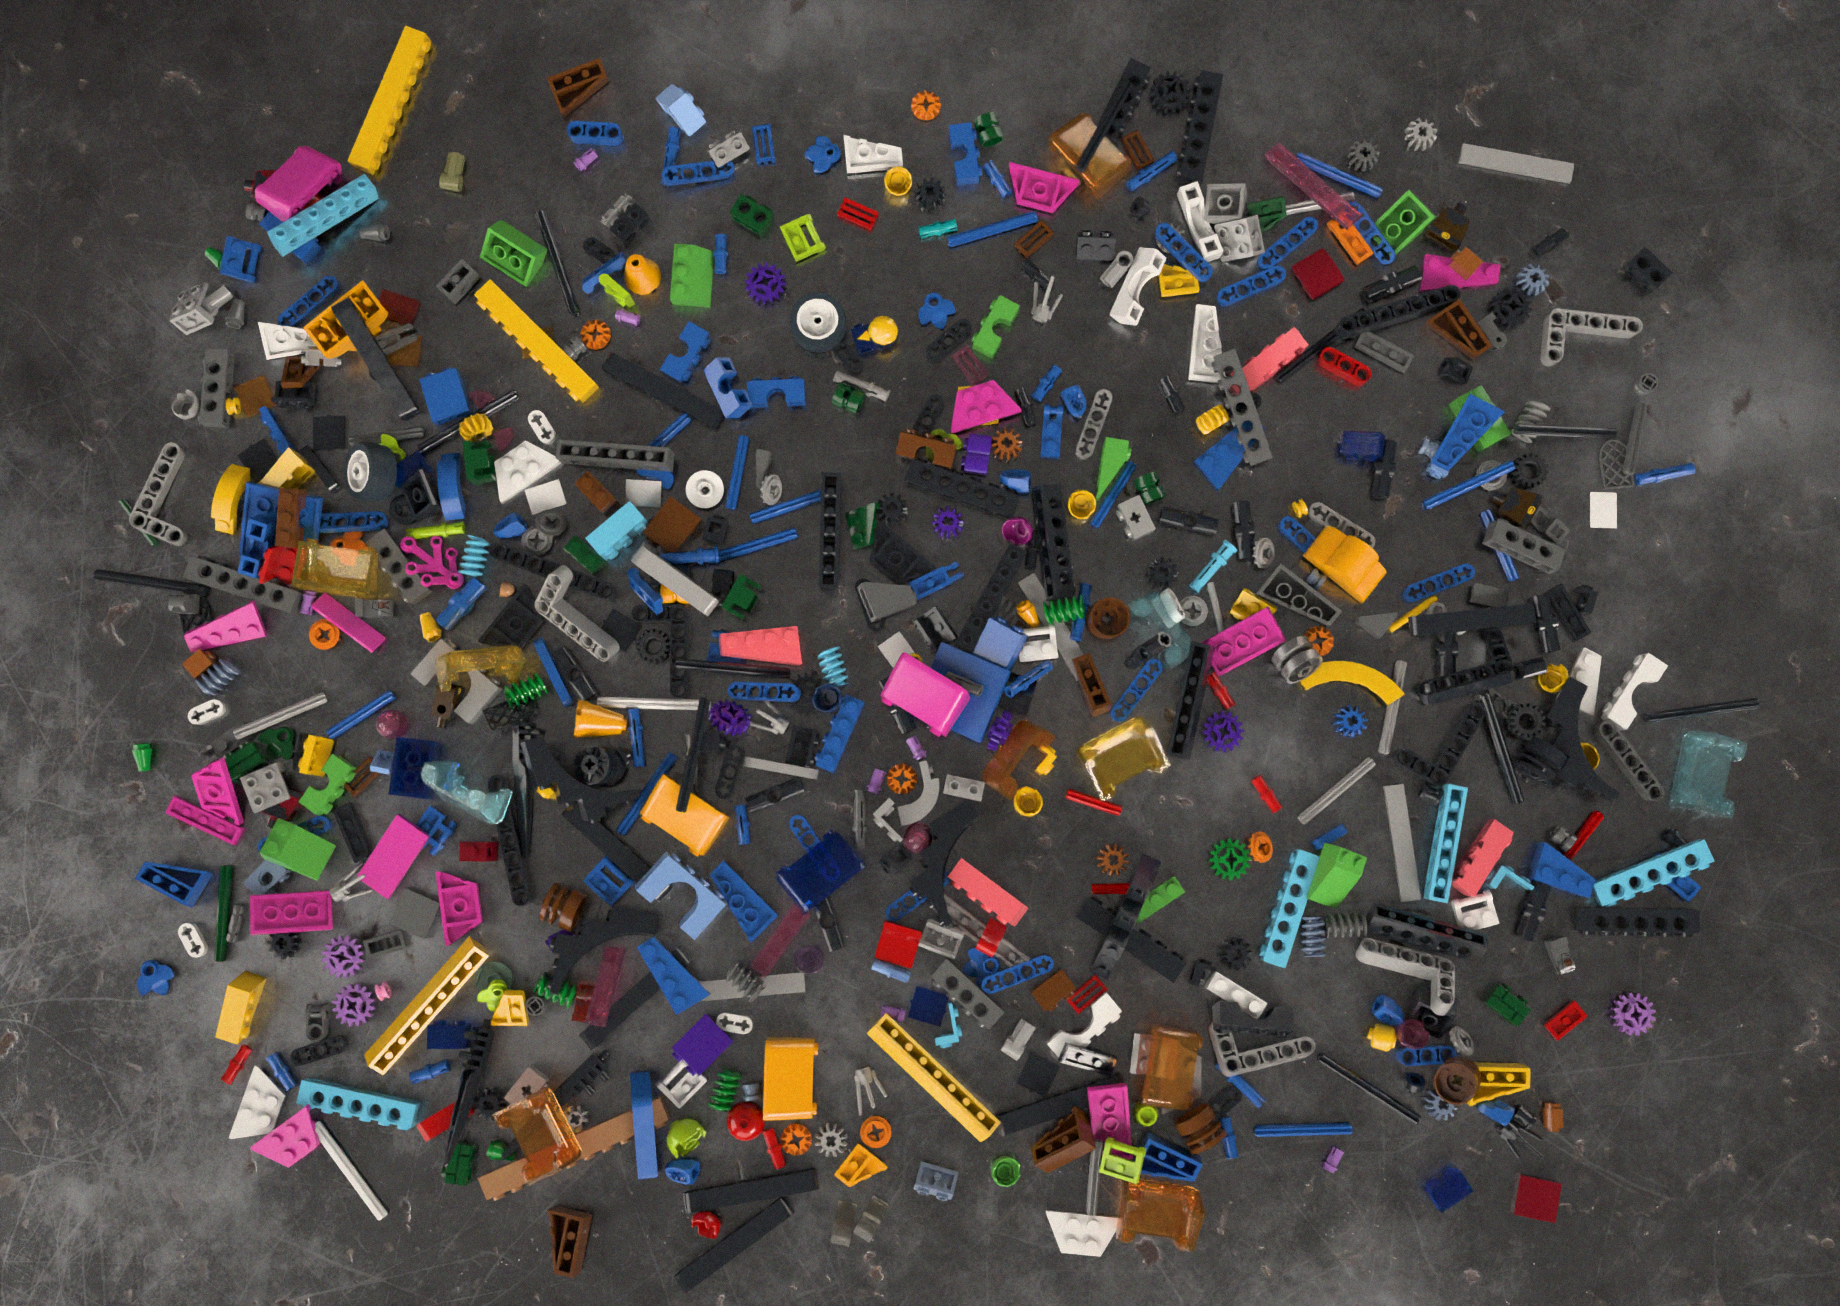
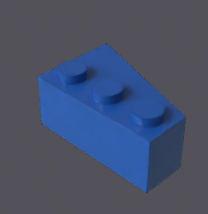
M1546 842L1537 843L1527 878L1580 897L1590 898L1596 879Z
M145 861L134 879L187 907L193 908L213 874L202 870Z
M1147 1131L1141 1147L1146 1148L1141 1174L1195 1182L1203 1165L1201 1156L1191 1154L1189 1150Z

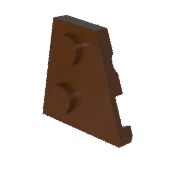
M286 356L281 379L282 388L303 387L323 364V359H319V366H305L304 363H301V356Z

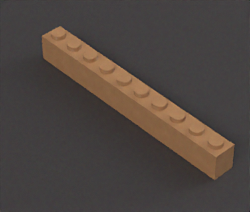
M663 1096L652 1100L654 1126L657 1129L667 1125V1121L671 1118ZM630 1109L481 1175L478 1180L486 1200L493 1198L496 1201L504 1197V1193L509 1190L514 1193L522 1189V1185L529 1182L532 1185L541 1180L540 1177L547 1174L550 1177L557 1174L559 1168L566 1166V1169L577 1165V1160L584 1158V1161L595 1157V1153L600 1150L604 1153L613 1149V1145L618 1142L622 1145L631 1141V1137L634 1136L633 1111Z

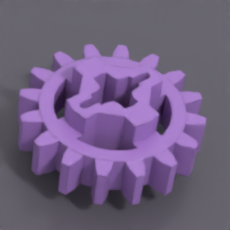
M343 935L338 936V940L336 938L331 939L332 944L325 945L328 950L322 951V954L326 955L322 962H327L324 969L330 968L329 974L333 975L336 973V978H340L342 975L344 978H347L350 974H357L356 969L360 970L363 968L360 963L366 961L362 958L366 951L360 950L363 944L357 945L358 939L356 938L351 941V936H346L345 940ZM339 944H342L339 950H334ZM343 953H344V956H346V958H350V959L344 960V958L341 957V956L338 955V954H343ZM349 963H354L349 969L346 970Z
M360 983L356 984L355 987L353 984H349L348 989L342 987V993L335 994L338 1000L332 1002L337 1005L332 1010L339 1013L336 1019L343 1018L341 1023L344 1024L348 1021V1026L350 1027L354 1023L356 1026H360L362 1022H368L367 1016H374L371 1010L377 1009L372 1004V1002L377 1000L376 998H371L374 992H367L368 986H364L361 989ZM352 992H358L361 996H356ZM356 1001L357 1005L353 1008L352 1005ZM348 1014H354L357 1018L350 1017Z
M1627 992L1626 997L1619 995L1620 1001H1613L1616 1004V1008L1611 1007V1010L1615 1011L1611 1018L1616 1019L1613 1024L1620 1026L1619 1031H1626L1628 1035L1634 1033V1035L1639 1036L1640 1031L1647 1033L1646 1027H1653L1650 1021L1656 1020V1018L1651 1016V1014L1656 1012V1010L1650 1009L1653 1003L1646 1002L1647 997H1640L1639 993H1634L1633 995ZM1636 1001L1639 1002L1643 1006V1008H1640ZM1624 1019L1628 1021V1025L1624 1023Z

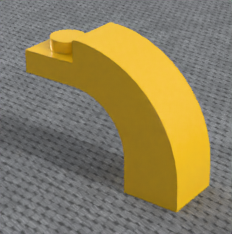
M231 464L221 476L214 494L211 518H215V530L232 535L237 531V506L242 493L246 489V482L250 481V468Z

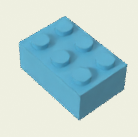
M629 501L585 539L606 561L608 559L612 560L619 554L618 551L622 547L626 548L633 543L634 537L638 534H644L643 531L649 525V522Z

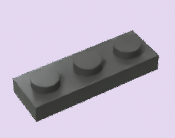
M1371 332L1360 334L1354 345L1358 350L1402 373L1407 371L1415 356Z

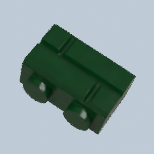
M577 535L573 536L563 548L594 576L607 564L605 559Z
M244 742L239 746L240 749L235 753L232 751L223 756L232 782H238L240 777L252 773L269 762L257 742Z
M1494 983L1481 1002L1511 1025L1518 1027L1531 1011V1008L1527 1005L1528 1001L1520 995L1517 997L1511 993L1512 989L1505 983L1501 985Z
M458 1142L449 1164L445 1167L443 1165L441 1176L444 1177V1183L467 1186L471 1183L476 1143Z

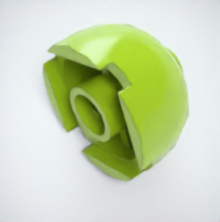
M693 1119L676 1120L669 1126L670 1130L667 1133L666 1143L676 1158H679V1154L684 1157L700 1144L697 1140L701 1136L704 1138L706 1131Z

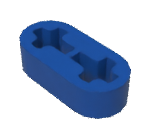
M1342 823L1311 842L1315 849L1319 850L1323 848L1324 843L1330 844L1348 833Z

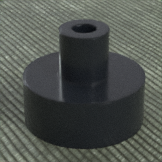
M1141 196L1137 197L1131 205V213L1137 217L1148 215L1151 211L1149 201Z
M1409 1073L1406 1075L1404 1086L1408 1089L1409 1093L1415 1094L1423 1091L1426 1081L1417 1073Z

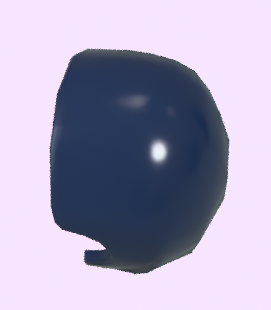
M825 683L816 688L811 699L817 710L830 713L839 708L843 696L837 686Z

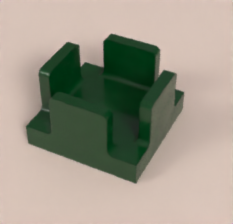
M463 441L467 480L475 486L495 482L496 478L492 474H496L494 464L496 459L494 455H488L487 451L488 448H492V444L489 441Z
M740 573L721 607L727 613L744 621L746 617L736 612L735 609L738 607L747 613H751L758 600L755 592L747 588L748 585L760 591L763 587Z

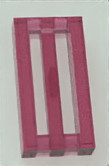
M968 345L952 355V358L972 386L989 377ZM965 351L968 353L970 358L978 367V369L982 373V376H979V374L976 372L972 364L964 355ZM959 355L961 356V358L963 359V361L966 363V365L968 366V368L970 369V371L973 373V375L975 376L976 380H974V379L972 378V376L969 374V372L967 371V369L964 367V365L962 364V362H961L960 359L958 358Z

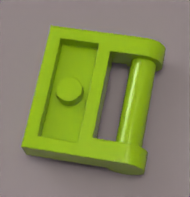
M806 214L780 226V230L796 262L826 249L824 242H821L812 223L811 214ZM801 225L806 226L815 244L814 246H809L800 227Z
M601 274L599 276V282L604 286L605 292L608 295H613L618 304L622 307L626 305L629 309L635 305L630 294L609 275Z
M1107 1137L1099 1172L1134 1184L1139 1183L1146 1148L1141 1146L1137 1148L1115 1141L1112 1137ZM1113 1148L1136 1155V1161L1111 1154V1150Z

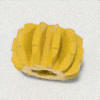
M1217 405L1197 417V427L1203 434H1208L1229 420V416L1222 405Z
M476 413L473 416L470 415V417L464 418L465 421L460 423V434L466 441H482L492 434V423L485 414Z

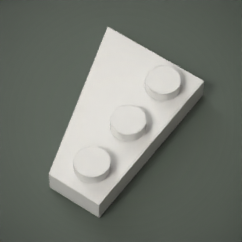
M844 135L847 174L890 170L892 167L897 166L903 167L901 147L883 143H872L865 139L859 140Z
M258 322L267 360L304 354L301 353V350L305 349V346H316L303 328Z
M1583 647L1569 673V678L1572 677L1588 686L1579 710L1594 716L1602 656Z

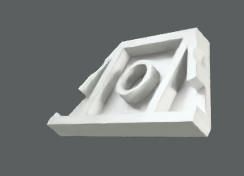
M525 440L494 462L500 502L504 504L557 467L561 462L556 459V456Z
M255 1065L229 1136L230 1139L268 1134L276 1128L287 1093L261 1070L262 1067L260 1065Z
M1046 1209V1215L1061 1253L1101 1257L1122 1222V1217L1098 1214L1089 1216L1087 1213Z

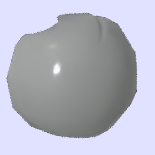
M186 389L184 393H177L171 408L177 417L191 419L198 414L201 402L195 392Z

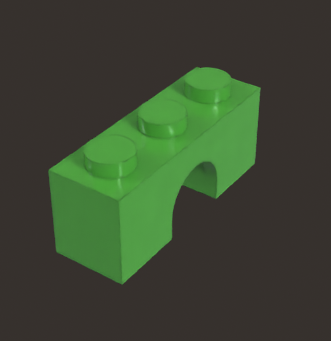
M999 295L997 300L994 299L989 307L991 310L988 316L985 315L980 325L982 328L980 332L976 331L971 340L973 342V349L993 359L1002 342V338L994 334L992 328L998 323L1011 326L1020 305Z
M332 754L321 769L329 777L328 786L324 790L309 786L298 802L316 815L324 816L328 814L333 807L332 804L335 799L343 794L344 784L354 778L356 767L340 755Z

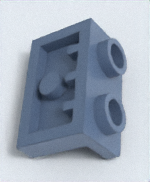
M921 1161L913 1189L917 1190V1193L921 1195L931 1194L942 1201L951 1200L959 1172Z

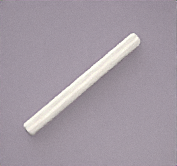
M597 698V705L607 708L697 710L699 700Z
M316 1122L315 1131L322 1145L377 1220L383 1219L388 1214L386 1209L322 1122Z

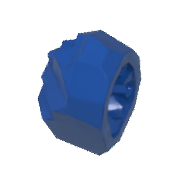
M1077 384L1063 390L1060 395L1067 410L1075 417L1082 416L1086 411V399L1079 385Z
M1012 469L1003 471L1000 474V481L1004 486L1018 493H1030L1031 472Z
M515 512L503 518L494 527L493 532L499 539L520 536L527 531L528 525Z
M1383 994L1376 998L1373 1003L1372 1013L1378 1020L1392 1026H1400L1404 1023V1013L1401 1007L1395 1003V1000Z
M1485 1100L1478 1105V1111L1504 1126L1509 1124L1514 1115L1515 1109L1500 1100Z
M689 1159L672 1160L665 1166L668 1178L685 1185L694 1184L701 1170L700 1162Z

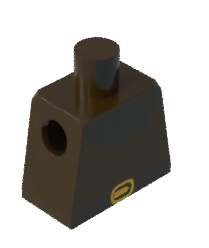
M1457 203L1454 209L1446 207L1424 235L1449 250L1456 252L1462 244L1470 223V219L1464 216L1467 206Z
M1512 487L1508 495L1497 491L1492 502L1501 506L1499 509V516L1507 520L1515 527H1522L1526 530L1541 505L1543 496Z
M449 682L436 685L431 715L437 716L436 727L446 729L449 720L457 717L458 714L454 710L462 701L465 687Z

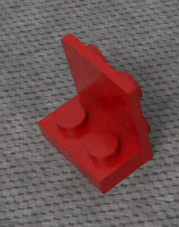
M275 545L267 548L263 556L265 559L264 565L260 568L258 574L260 577L259 583L264 584L276 578L292 585L295 584L306 548Z
M885 920L875 958L912 968L922 931Z

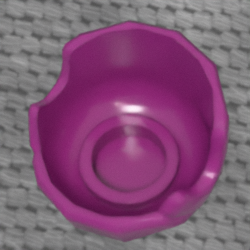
M1022 516L1010 518L1002 526L1004 539L1012 541L1014 545L1026 544L1032 538L1033 528L1030 522Z

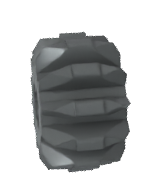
M1364 138L1360 142L1356 140L1353 146L1349 147L1348 151L1350 153L1347 154V159H1350L1349 165H1355V170L1359 167L1362 172L1366 168L1371 170L1373 165L1378 163L1377 157H1379L1380 152L1375 151L1378 146H1372V140H1369L1368 143H1366Z

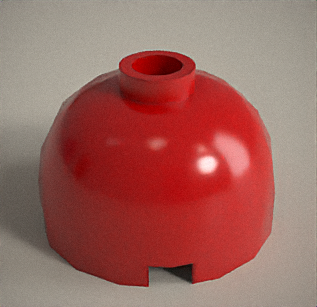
M753 1101L738 1102L729 1110L726 1118L730 1134L735 1139L741 1141H750L758 1137L766 1123V1120H763L762 1108Z

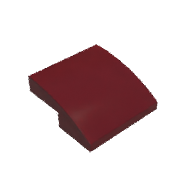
M1324 248L1319 249L1291 266V271L1302 283V288L1312 300L1345 281L1337 265Z
M1521 1174L1514 1215L1556 1223L1562 1183Z

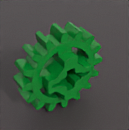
M1227 838L1226 843L1223 840H1219L1220 846L1213 845L1216 850L1209 852L1213 855V858H1209L1208 861L1213 862L1210 869L1216 868L1215 875L1221 873V879H1225L1228 876L1230 881H1233V876L1240 879V873L1246 875L1244 869L1245 867L1250 868L1247 861L1252 860V858L1247 857L1246 854L1250 850L1243 849L1245 847L1244 843L1238 845L1239 840L1235 839L1232 843L1231 838ZM1233 847L1237 848L1241 855H1237ZM1224 848L1225 852L1218 856L1219 852ZM1229 854L1231 857H1234V861H1231V863L1226 861ZM1218 863H1222L1225 866L1226 872L1219 867ZM1242 863L1240 868L1235 871L1237 864Z

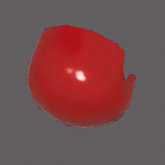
M701 1211L694 1214L691 1218L692 1228L697 1225L699 1235L711 1239L717 1238L721 1224L715 1214Z

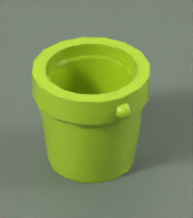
M1149 1100L1137 1102L1132 1111L1133 1118L1135 1119L1134 1123L1142 1126L1153 1125L1158 1117L1156 1103H1152Z

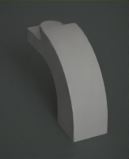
M927 761L919 762L924 782V789L920 798L911 804L897 807L901 826L915 823L924 818L937 801L939 778L931 779L930 776L934 775L932 764H927Z

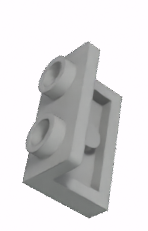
M733 130L725 135L726 139L719 142V140H716L708 145L710 148L706 151L717 167L726 164L750 149L741 132L735 133Z
M928 919L918 946L955 959L965 932L955 926L949 929L945 925L941 927L937 919Z

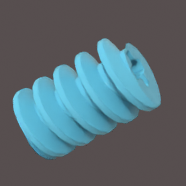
M468 535L472 539L466 541L470 548H464V552L468 555L462 556V559L466 562L460 563L464 570H458V573L477 577L483 575L478 569L485 568L480 562L487 561V558L482 555L489 553L484 547L491 546V544L485 539Z
M839 646L826 649L817 655L818 659H824L819 663L820 666L825 667L821 672L828 674L823 678L824 681H830L828 684H834L838 688L850 684L844 682L848 675H842L846 668H840V665L844 663V661L838 660L842 653L835 652L840 648Z

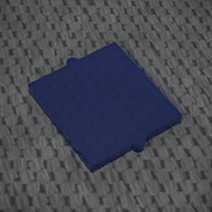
M916 986L913 999L910 1000L911 1007L908 1018L940 1027L944 1013L947 1012L948 997L943 993Z

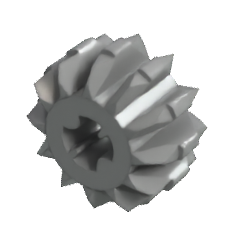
M1417 118L1415 122L1411 121L1408 125L1409 127L1405 129V134L1407 135L1404 137V140L1410 141L1408 147L1413 145L1414 151L1418 150L1419 147L1422 151H1425L1426 147H1432L1433 142L1437 139L1435 135L1437 129L1432 128L1434 122L1428 124L1427 118L1423 122L1420 118Z
M826 1123L827 1130L821 1126L819 1131L822 1134L816 1133L815 1135L817 1139H820L815 1142V1146L822 1145L819 1152L827 1150L825 1153L826 1157L829 1156L830 1151H832L834 1157L837 1156L836 1150L843 1153L844 1149L842 1146H847L848 1142L843 1140L848 1137V1134H841L844 1131V1127L837 1130V1123H834L833 1128L830 1127L829 1123ZM828 1136H830V1138L832 1136L835 1137L834 1144L832 1142L831 1144L827 1142Z

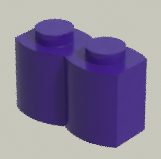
M969 433V438H965L963 449H967L966 457L962 456L961 468H964V473L987 475L992 436Z

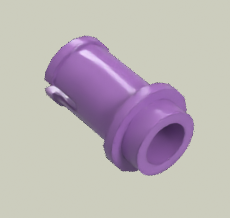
M589 148L580 158L575 159L574 165L579 171L586 170V167L597 159L598 155L594 150L592 151V148Z
M622 307L617 309L615 319H618L619 322L625 321L637 326L641 315L627 311Z
M304 590V594L301 595L303 600L299 613L312 615V604L315 598L317 599L316 593Z
M916 735L906 740L914 755L913 759L920 761L927 756V751L923 749Z
M874 769L870 785H867L869 792L879 794V791H882L881 785L886 772Z
M883 1004L880 1016L882 1017L887 1013L893 1020H897V1023L904 1021L906 1010H903L902 1007L898 1009Z
M1333 1146L1326 1162L1323 1161V1168L1332 1173L1335 1170L1337 1171L1336 1167L1344 1152Z

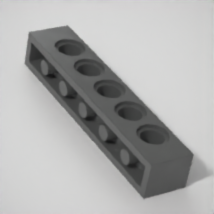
M1236 349L1213 356L1214 361L1211 364L1214 372H1219L1221 379L1217 381L1220 390H1225L1227 397L1224 398L1227 409L1231 408L1233 416H1230L1233 427H1238L1239 434H1236L1239 445H1244L1245 452H1243L1245 462H1250V465L1253 466L1273 459ZM1227 367L1234 368V375L1226 377L1224 376V370ZM1233 385L1240 386L1241 391L1238 395L1230 393V388ZM1245 403L1247 405L1246 412L1238 413L1236 411L1237 405ZM1246 421L1253 423V429L1249 432L1244 431L1242 428L1243 423ZM1252 439L1259 441V447L1256 450L1249 448V442Z
M558 440L556 459L562 464L673 472L675 453L668 447Z
M199 554L198 558L190 556L183 575L184 578L297 615L303 600V596H301L303 593L298 592V587L288 584L286 588L280 586L282 582L274 579L261 584L259 583L260 577L253 578L238 573V567L234 566L232 570L227 568L228 564L216 561L215 564L209 562L210 558ZM211 567L212 572L207 576L206 571ZM229 573V580L224 582V576ZM247 579V586L242 588V582ZM264 585L265 592L260 594L259 590ZM282 591L283 598L278 600L277 595Z

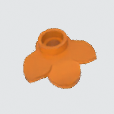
M363 531L345 532L342 537L334 538L330 544L332 552L339 555L341 562L349 566H355L356 556L366 554L369 547L360 540L363 536ZM343 543L344 545L343 547L338 548L337 544Z

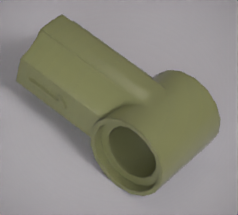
M457 152L448 153L445 171L441 173L439 181L441 189L456 192L462 190V172L466 159L464 155Z

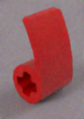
M990 918L975 949L993 957L1007 926Z

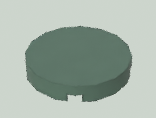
M493 960L479 967L475 974L474 983L478 992L488 988L493 980L501 979L506 983L508 989L511 990L514 986V974L506 963Z

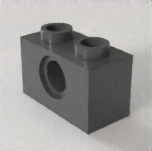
M461 259L436 287L456 305L481 277Z

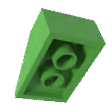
M1408 190L1375 224L1397 255L1438 217L1412 190ZM1374 235L1372 237L1378 244L1381 243L1380 236Z
M1106 437L1102 446L1095 493L1096 501L1101 498L1124 463L1128 462L1132 448L1128 446V440Z
M278 818L259 853L267 861L318 881L336 845L297 825Z
M1324 843L1307 899L1336 909L1362 876L1367 857L1339 846Z

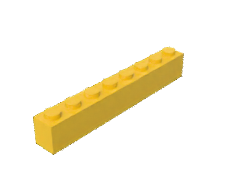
M405 25L347 160L353 168L374 175L375 170H378L381 156L388 147L387 142L390 136L394 134L396 121L402 115V107L409 99L410 88L416 82V74L423 66L425 53L430 50L431 40L426 33Z
M491 279L474 294L478 299L476 303L483 310L487 308L491 312L489 316L496 323L500 321L504 325L502 329L509 336L513 334L517 338L515 342L522 349L527 348L530 351L529 356L535 362L540 360L544 364L542 368L549 375L553 373L557 377L555 381L562 388L566 386L570 390L568 394L575 401L579 399L584 403L599 388Z
M470 936L464 941L364 1054L367 1065L381 1075H384L489 957L483 945Z
M887 1013L867 1032L885 1052L980 1142L990 1137L1001 1123Z

